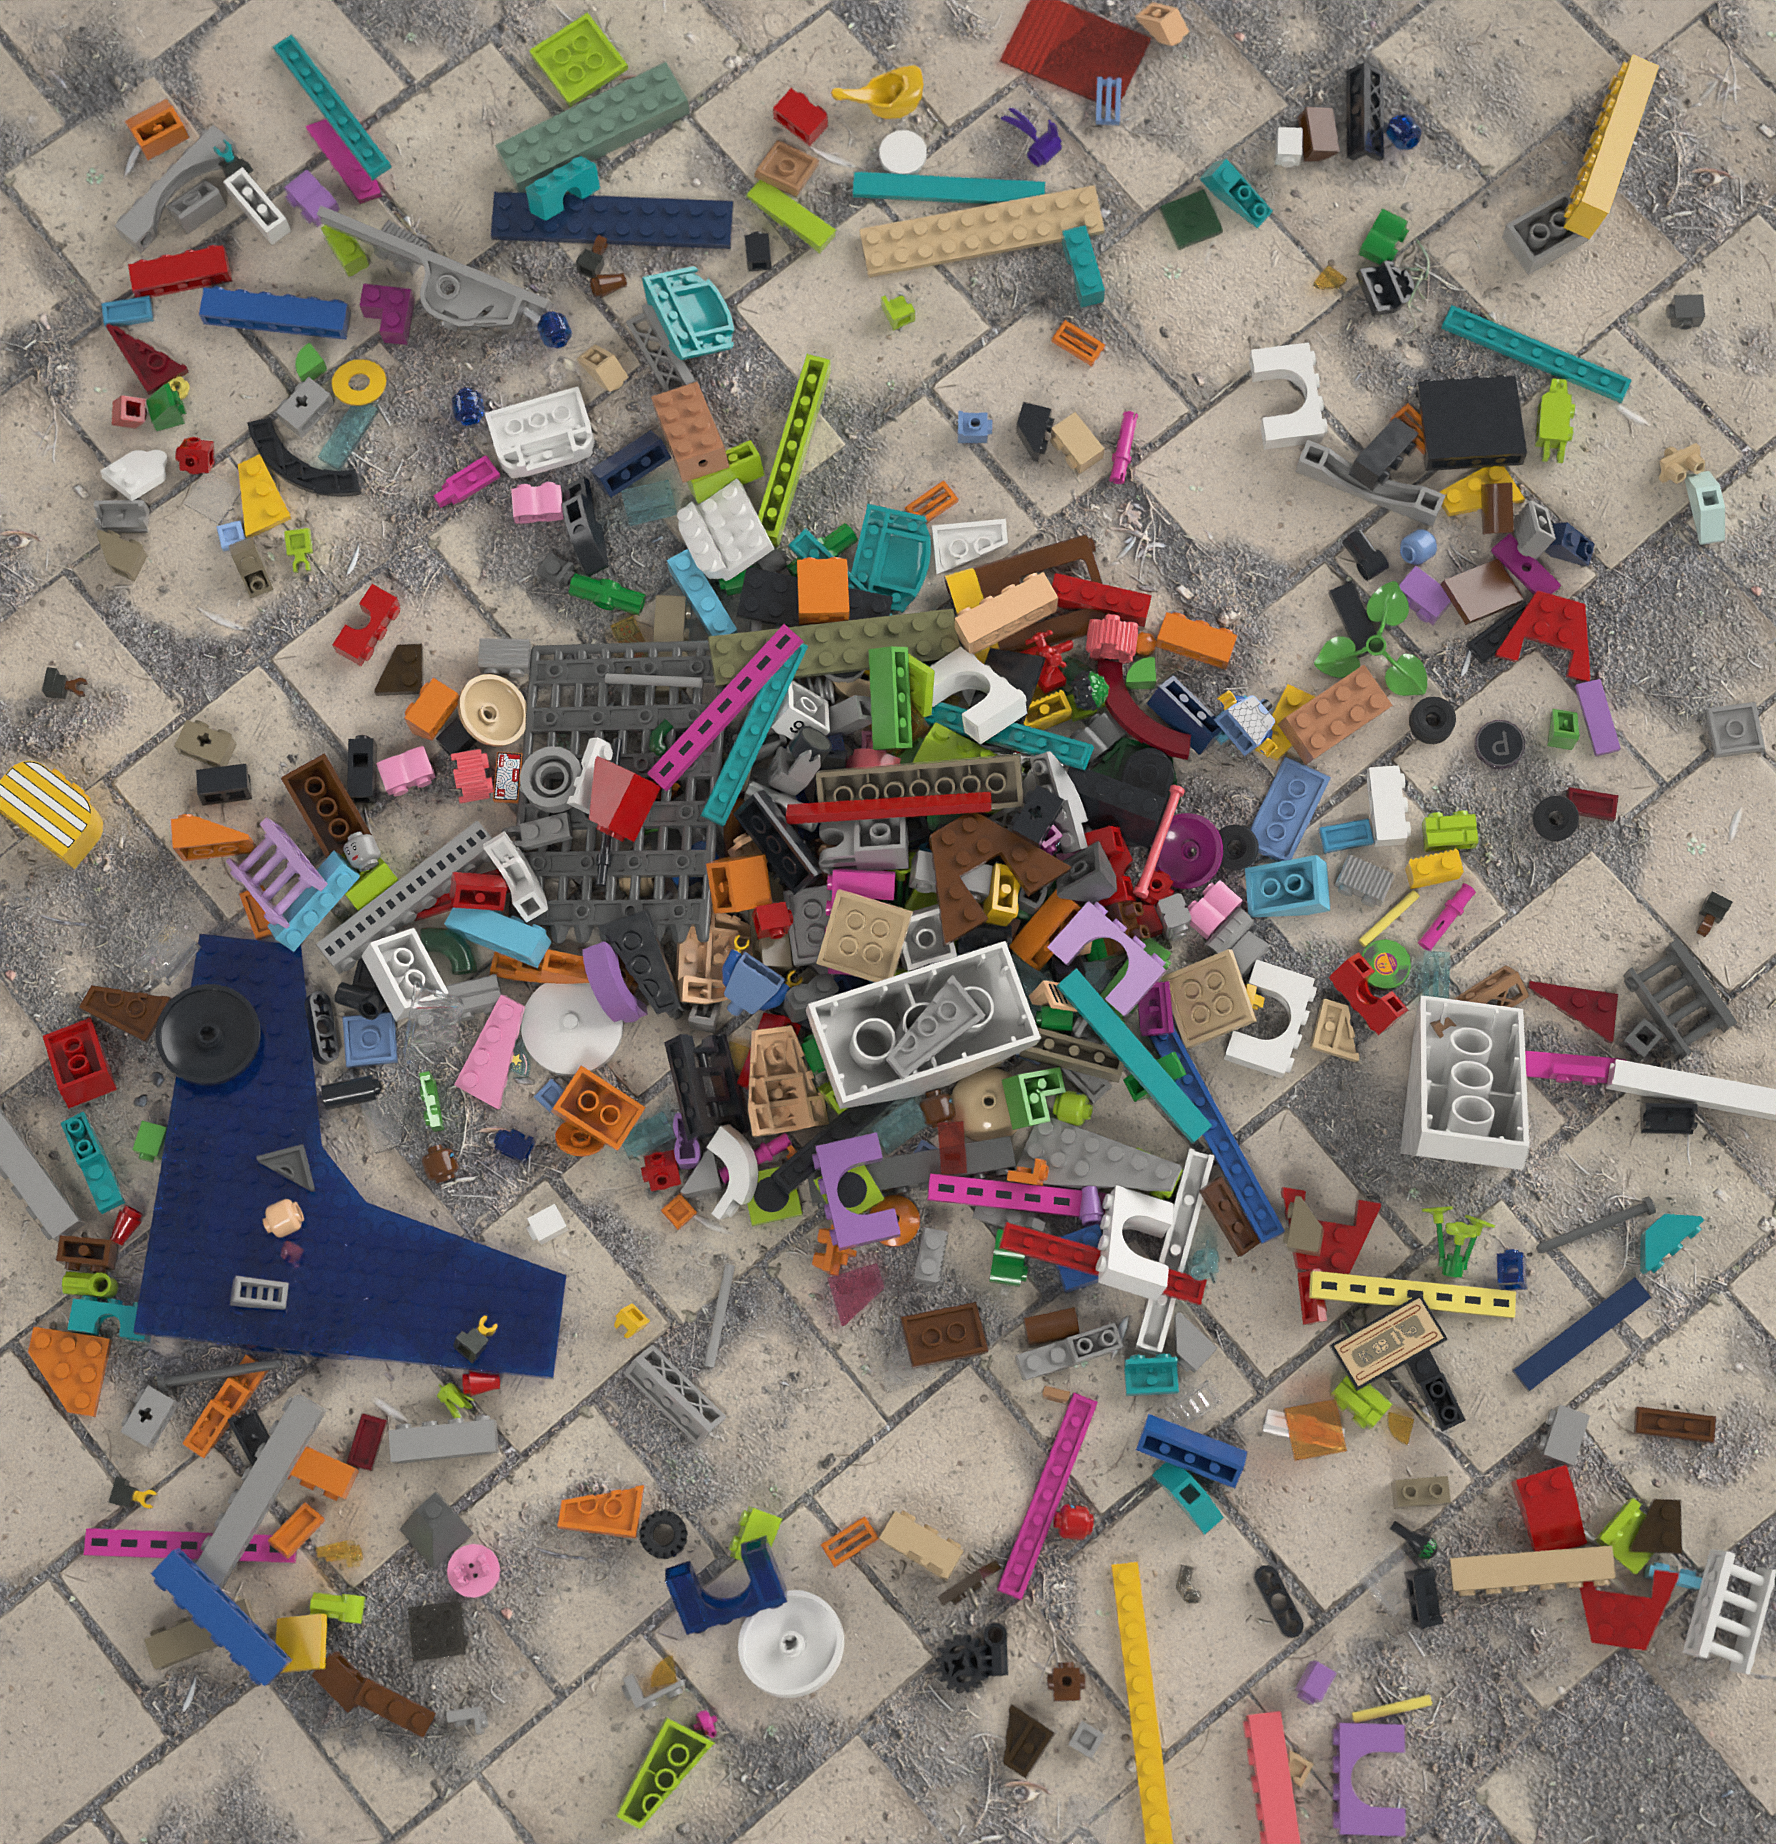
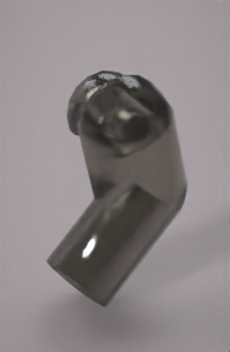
M1181 1564L1176 1582V1590L1183 1601L1188 1604H1197L1201 1600V1593L1190 1582L1194 1568Z

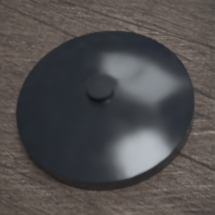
M202 984L185 989L167 1003L158 1018L155 1038L162 1061L175 1076L191 1084L213 1086L235 1079L251 1065L259 1050L261 1028L253 1006L239 992L222 985Z

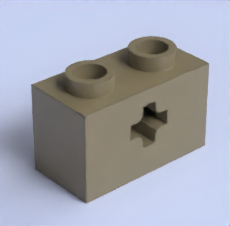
M186 720L174 747L181 755L212 767H222L228 765L237 744L233 740L232 734L225 730L218 729V731L209 729V725L202 721L195 720V722ZM209 740L211 741L210 744H205L204 747H203V745H202L203 742H204V743H208Z
M1448 1476L1401 1479L1391 1482L1394 1509L1440 1506L1451 1503Z

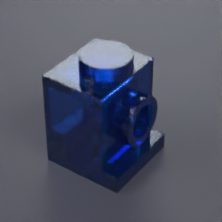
M500 1129L493 1143L496 1144L494 1148L498 1153L525 1165L536 1141L531 1136H528L527 1140L524 1139L526 1135L515 1129H512L511 1132Z
M1508 1249L1504 1253H1497V1283L1501 1290H1528L1526 1257L1523 1252L1516 1249ZM1512 1268L1518 1269L1517 1272L1509 1273Z

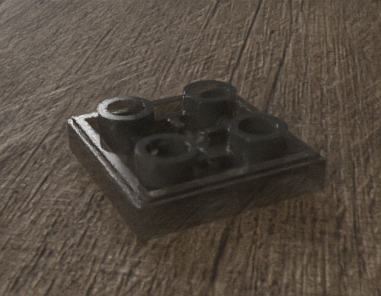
M462 1601L408 1608L413 1662L467 1655Z

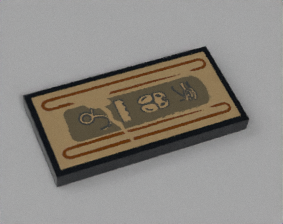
M1419 1294L1330 1344L1329 1347L1357 1392L1446 1342L1448 1338L1422 1295Z

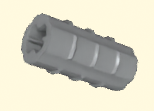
M1237 908L1204 944L1205 949L1212 956L1231 949L1254 924L1253 919L1244 910Z

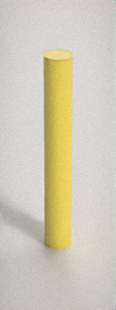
M1415 890L1407 894L1358 940L1363 947L1370 944L1420 897Z
M1425 1695L1353 1712L1351 1715L1353 1722L1359 1723L1431 1706L1432 1700L1430 1695Z

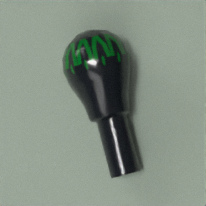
M1394 1521L1390 1530L1405 1539L1406 1543L1419 1558L1431 1559L1437 1554L1438 1545L1432 1537L1410 1531L1397 1521Z

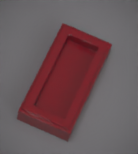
M1568 787L1566 798L1575 804L1579 816L1615 821L1619 795Z
M364 1413L361 1414L346 1462L347 1465L373 1471L388 1420Z

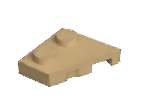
M1325 998L1321 1000L1310 1049L1357 1062L1359 1061V1053H1356L1353 1039L1355 1034L1350 1024L1351 1016L1347 1005Z

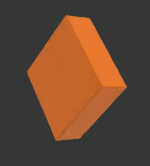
M680 1193L661 1209V1212L677 1230H680L698 1214Z

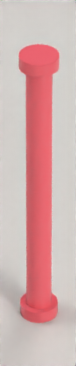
M1170 786V796L1138 887H1135L1133 890V894L1139 898L1145 899L1148 897L1149 891L1147 889L1179 798L1185 792L1180 786Z

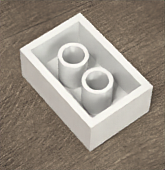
M414 928L371 942L362 955L395 1021L439 1006L448 994L443 981Z

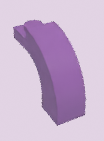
M605 941L583 949L584 965L590 986L607 1016L613 1022L623 1020L627 1023L635 1022L639 1018L648 1015L647 1006L632 995L622 978L618 953L616 954L613 948Z

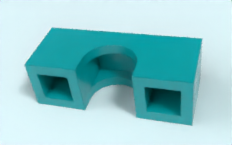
M580 156L527 186L526 193L530 212L546 221L564 210L563 197L566 191L581 199L598 191L600 183L597 166L595 163Z
M1086 225L1063 230L1061 244L1067 264H1071L1073 270L1074 288L1080 308L1104 302L1105 287Z
M82 1295V1299L73 1298L67 1330L73 1333L99 1336L102 1323L108 1318L117 1317L120 1322L119 1337L124 1340L150 1343L156 1312L148 1308L149 1304L133 1302V1306L123 1305V1301L108 1299L107 1303L97 1302V1297Z

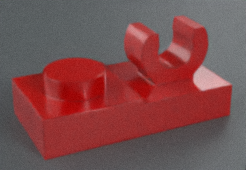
M1311 1269L1297 1273L1303 1325L1327 1321L1325 1300L1309 1298L1310 1274L1312 1271L1321 1272L1320 1269Z

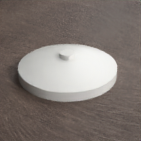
M544 983L527 1001L521 1022L522 1038L531 1057L541 1067L554 1074L572 1077L580 1066L591 1072L604 1066L616 1053L622 1040L624 1028L623 1020L613 1022L598 1003L590 983Z
M799 1590L782 1591L767 1597L757 1604L745 1619L738 1640L739 1659L746 1675L762 1691L781 1698L801 1697L822 1687L837 1670L844 1651V1632L836 1613L820 1597Z

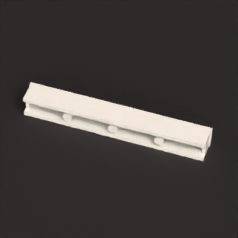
M1619 1059L1615 1060V1064H1610L1608 1082L1605 1089L1684 1104H1698L1700 1107L1776 1121V1089Z
M1193 1149L1188 1151L1174 1202L1172 1225L1166 1232L1158 1263L1167 1265L1168 1269L1184 1272L1203 1201L1199 1190L1207 1185L1215 1155L1199 1153ZM1161 1295L1157 1301L1148 1299L1135 1350L1152 1355L1162 1353L1176 1299Z

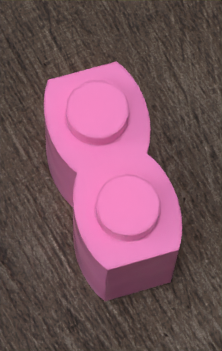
M545 482L538 487L521 484L517 488L511 489L515 523L525 524L564 519L560 485H556L553 482Z
M424 746L411 749L377 763L383 784L389 795H404L412 786L425 787L432 783L431 780L436 778Z
M1222 881L1217 882L1215 885L1210 883L1202 892L1204 897L1199 902L1194 900L1187 907L1192 918L1190 926L1206 940L1219 929V926L1228 919V916L1241 906L1243 901Z

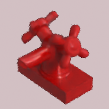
M1051 630L1035 633L1032 638L1025 641V644L1029 645L1035 642L1037 646L1020 652L1046 658L1037 683L1044 694L1066 685L1067 679L1057 666L1066 667V663L1062 661L1061 654L1070 651L1074 646L1072 640L1053 647L1047 645L1045 638L1053 634Z

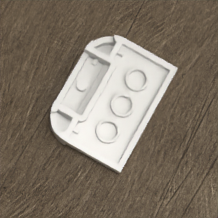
M579 386L485 413L500 466L511 478L527 477L576 463L590 457L593 453L594 436Z
M738 479L729 483L698 506L690 502L686 507L680 509L677 514L679 530L695 564L709 579L723 578L725 581L730 580L774 550L744 487Z

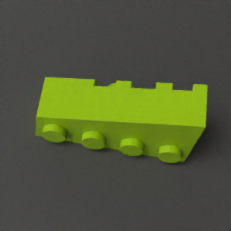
M665 1717L615 1814L616 1817L641 1829L715 1742Z

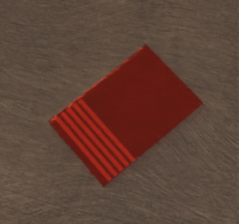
M1030 0L1009 43L1006 45L1000 63L1093 102H1096L1098 77H1102V80H1107V77L1112 78V80L1121 78L1122 101L1152 38L1061 0ZM1102 86L1101 105L1106 107L1107 86ZM1112 87L1111 109L1115 110L1116 87Z

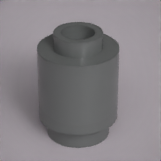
M774 547V550L752 564L751 567L779 573L786 568V561L789 558L781 547L779 549Z

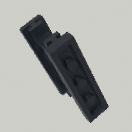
M680 1034L664 1042L687 1141H695L700 1138L706 1139L715 1135L714 1126L716 1125L724 1126L729 1124L741 1134L748 1132L749 1126L726 1034L710 1035L702 1039L703 1047L695 1048L693 1036H688V1034ZM694 1057L697 1058L699 1067H696ZM707 1057H710L712 1067H709ZM703 1076L711 1077L715 1097H707ZM719 1105L722 1107L724 1116H721ZM705 1106H708L711 1117H708Z

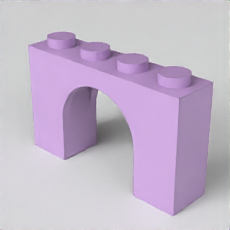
M1088 901L1047 948L1065 964L1069 965L1084 947L1095 939L1111 938L1121 943L1128 954V970L1124 978L1105 999L1126 1017L1167 971L1163 968L1165 962L1155 953L1152 956L1143 950L1146 945L1136 936L1132 939L1124 933L1127 928L1117 919L1113 922L1105 916L1108 911L1097 901L1094 905Z

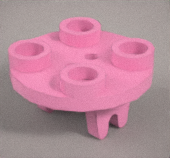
M470 1544L462 1546L454 1552L448 1562V1580L453 1589L465 1597L476 1598L484 1596L495 1587L500 1579L498 1558L493 1551L483 1545ZM471 1563L474 1565L473 1568L469 1567ZM475 1573L478 1574L477 1578H474Z

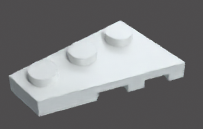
M1006 519L933 525L932 536L936 576L1008 545Z
M598 737L589 739L581 762L583 768L581 776L576 777L574 782L576 790L574 796H569L567 804L589 814L595 759L599 756L610 761L613 755L612 744Z

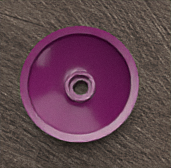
M1181 813L1173 816L1155 870L1167 873L1171 880L1174 881L1173 887L1193 889L1206 884L1218 871L1223 857V843L1217 828L1207 818L1198 814ZM1193 848H1196L1197 851L1195 856L1191 854Z

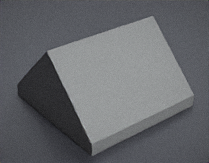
M205 179L166 205L168 211L187 235L227 208L219 190Z

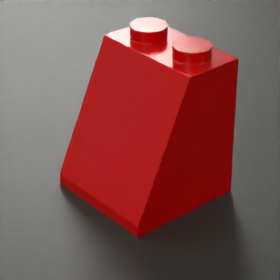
M597 756L594 763L589 820L598 824L597 830L623 842L627 838L635 842L661 787Z

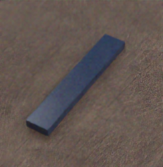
M1634 1277L1512 1370V1372L1528 1392L1652 1297Z

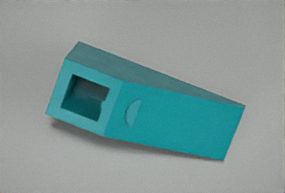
M1227 158L1213 162L1199 178L1217 199L1255 228H1259L1273 212Z

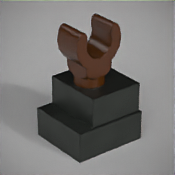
M598 235L592 251L585 249L582 255L579 254L576 260L577 273L589 278H594L595 275L601 274L605 265L602 254L608 247L606 243L607 238Z
M47 667L42 691L46 697L66 699L67 691L74 692L78 697H85V693L77 690V687L80 684L88 685V682L84 678L69 681L66 675L59 673L57 668Z
M1712 891L1706 897L1703 907L1699 914L1704 916V919L1696 933L1706 937L1714 922L1720 923L1733 901Z

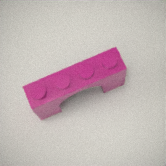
M833 869V875H828L827 890H832V900H827L826 916L831 914L838 889L870 899L894 900L895 872ZM828 968V974L850 975L835 969Z

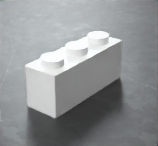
M243 167L223 181L228 194L271 245L291 232L286 218Z
M1399 765L1371 767L1366 773L1374 847L1404 845L1407 838L1411 836L1410 822L1405 820V812H1408V801L1402 794V788H1405L1404 773H1400Z

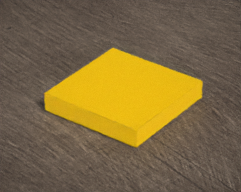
M313 1614L277 1618L276 1644L292 1659L281 1673L325 1669L327 1615Z

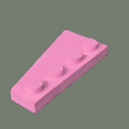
M500 995L454 1084L496 1109H501L502 1096L508 1080L507 1075L514 1055L513 1050L516 1039H518L525 1006L505 995Z

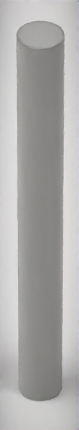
M606 673L605 683L702 688L703 678Z
M725 1264L704 1362L705 1367L714 1368L735 1269L734 1265Z

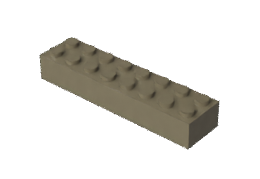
M1020 754L821 770L816 772L818 802L991 792V809L1024 807L1025 805L1023 803L1024 790Z

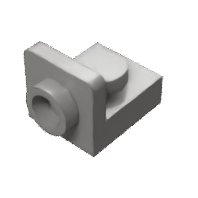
M481 1706L446 1712L447 1723L455 1722V1727L471 1725V1719H474L476 1735L484 1734V1728L488 1727L486 1711L482 1712Z

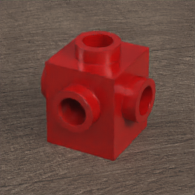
M199 437L185 438L180 447L176 448L175 458L179 462V471H187L189 474L209 473L215 464L214 441L201 440Z
M1154 870L1147 889L1149 891L1148 897L1145 899L1141 898L1140 901L1144 905H1153L1157 908L1159 900L1174 894L1175 891L1172 890L1174 881L1164 871Z
M674 1149L665 1152H654L651 1155L644 1156L645 1167H641L644 1183L649 1182L651 1191L665 1190L669 1187L682 1185Z

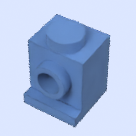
M958 411V443H987L988 434H992V420H988L987 413H963V411Z

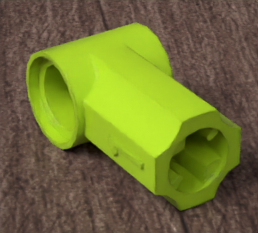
M66 1271L62 1279L63 1294L87 1295L106 1300L113 1298L117 1294L118 1283L113 1277L104 1273L92 1274ZM104 1280H107V1289L103 1292H100V1283Z
M314 1592L310 1603V1615L325 1614L327 1618L361 1624L366 1597L349 1594L339 1596Z

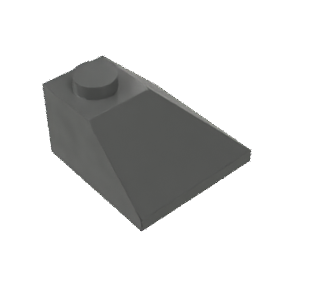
M1099 841L1062 861L1068 864L1071 870L1056 879L1057 895L1059 898L1096 903V901L1099 902L1102 899L1111 897L1117 891L1116 875Z
M434 1492L424 1501L399 1529L433 1569L439 1566L474 1534L437 1492Z

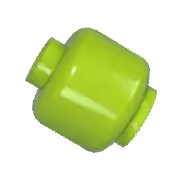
M1066 1090L1061 1095H1057L1053 1107V1114L1057 1116V1120L1074 1126H1081L1086 1119L1090 1120L1093 1112V1105L1089 1104L1087 1095Z

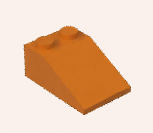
M182 814L176 819H171L173 849L183 861L250 854L257 847L248 834L193 816L192 814Z
M580 1066L550 1112L618 1151L646 1107L588 1069Z

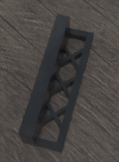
M1361 63L1346 70L1347 158L1352 161L1363 156L1371 157L1377 161L1384 159L1383 71L1366 63ZM1371 75L1375 77V86L1371 81ZM1371 96L1375 102V108L1371 102ZM1371 118L1373 119V121H1374V123H1375V129H1374L1373 125L1371 124ZM1371 139L1375 145V150L1371 149Z

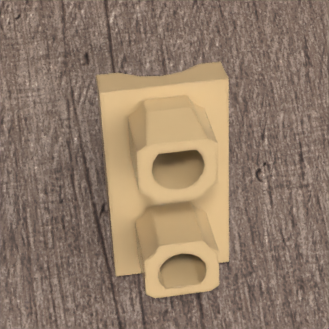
M1695 443L1680 450L1672 446L1666 448L1664 451L1665 457L1660 460L1661 474L1659 475V480L1663 483L1672 480L1678 484L1684 481L1686 472L1689 470L1696 475L1703 472L1705 460L1700 456L1701 447Z

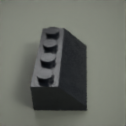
M1070 766L1067 774L1079 794L1088 819L1087 822L1081 824L1097 830L1108 826L1118 827L1124 840L1148 848L1166 803V798L1087 768L1082 770Z
M765 790L752 794L733 813L794 895L816 881L824 873L819 867V859L812 854L806 846L804 839L799 837L791 824L786 823V817Z

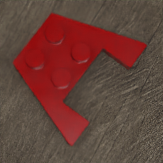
M1539 590L1536 591L1494 656L1517 662L1525 638L1572 652L1566 677L1589 682L1590 663L1586 605Z
M1282 1187L1281 1197L1284 1200L1285 1217L1290 1228L1292 1218H1288L1290 1202H1295L1296 1196H1300L1305 1202L1306 1191ZM1357 1200L1353 1226L1318 1220L1324 1230L1320 1256L1293 1252L1295 1268L1306 1271L1320 1269L1321 1272L1349 1275L1378 1215L1381 1203Z
M1654 1570L1652 1598L1597 1590V1586H1594L1593 1581L1583 1582V1587H1579L1591 1643L1646 1651L1659 1625L1666 1605L1672 1596L1675 1585L1678 1583L1680 1573Z

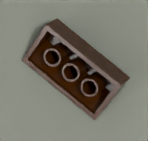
M325 753L281 777L282 782L326 858L333 851H336L347 859L343 847L348 842L350 835L357 832H362L363 835H372Z

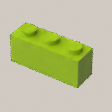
M751 440L726 450L729 468L687 481L689 490L698 504L710 498L735 479H738L744 485L765 476L761 457Z

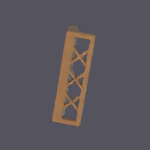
M1505 965L1452 1000L1487 1004L1490 1000L1496 999L1498 1000L1497 1006L1514 1007L1528 998L1529 995L1519 973ZM1516 984L1520 993L1511 999L1506 998L1508 989ZM1449 1017L1445 1018L1444 1025L1440 1020L1430 1023L1439 1038L1444 1036L1442 1031L1450 1026H1457Z

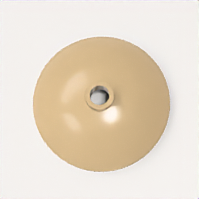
M484 674L471 679L461 690L458 698L459 717L465 729L477 741L488 746L503 747L519 739L526 729V701L518 688L507 679L493 674Z
M998 1068L980 1071L960 1079L954 1087L951 1098L956 1116L953 1118V1122L958 1130L967 1138L978 1142L1006 1136L1011 1137L1019 1130L1012 1129L1002 1079L1012 1077L1008 1072ZM991 1098L994 1103L991 1106H986L984 1100Z

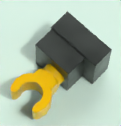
M487 1316L481 1318L477 1330L473 1328L468 1334L462 1331L456 1337L453 1348L472 1364L486 1349L489 1341L486 1336L493 1335L497 1329V1324H494L492 1328L484 1326Z
M120 1477L115 1478L109 1503L133 1508L136 1501L140 1502L147 1509L154 1508V1506L146 1503L145 1498L150 1494L157 1496V1492L153 1490L141 1492L137 1488L129 1486L130 1480Z

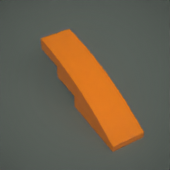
M547 949L537 968L494 951L489 976L496 974L499 978L537 983H589L583 956Z
M246 1354L240 1364L258 1362V1360ZM268 1371L228 1377L216 1397L210 1400L182 1444L202 1458H205L229 1428L230 1424L227 1419L238 1416Z

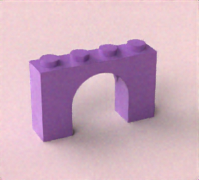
M877 1132L816 1146V1153L812 1154L815 1170L820 1169L822 1179H818L821 1195L826 1194L828 1204L824 1205L826 1219H832L834 1227L833 1230H829L832 1245H838V1249L841 1251L900 1237L901 1233L895 1208L867 1215H859L847 1210L840 1202L837 1194L838 1183L847 1171L855 1167L882 1161L883 1157Z
M1337 1723V1729H1332V1744L1337 1745V1756L1332 1757V1771L1337 1773V1784L1332 1785V1799L1337 1801V1812L1332 1813V1827L1337 1828V1834L1405 1836V1808L1369 1806L1356 1796L1351 1785L1352 1769L1358 1759L1365 1754L1371 1752L1405 1753V1725Z

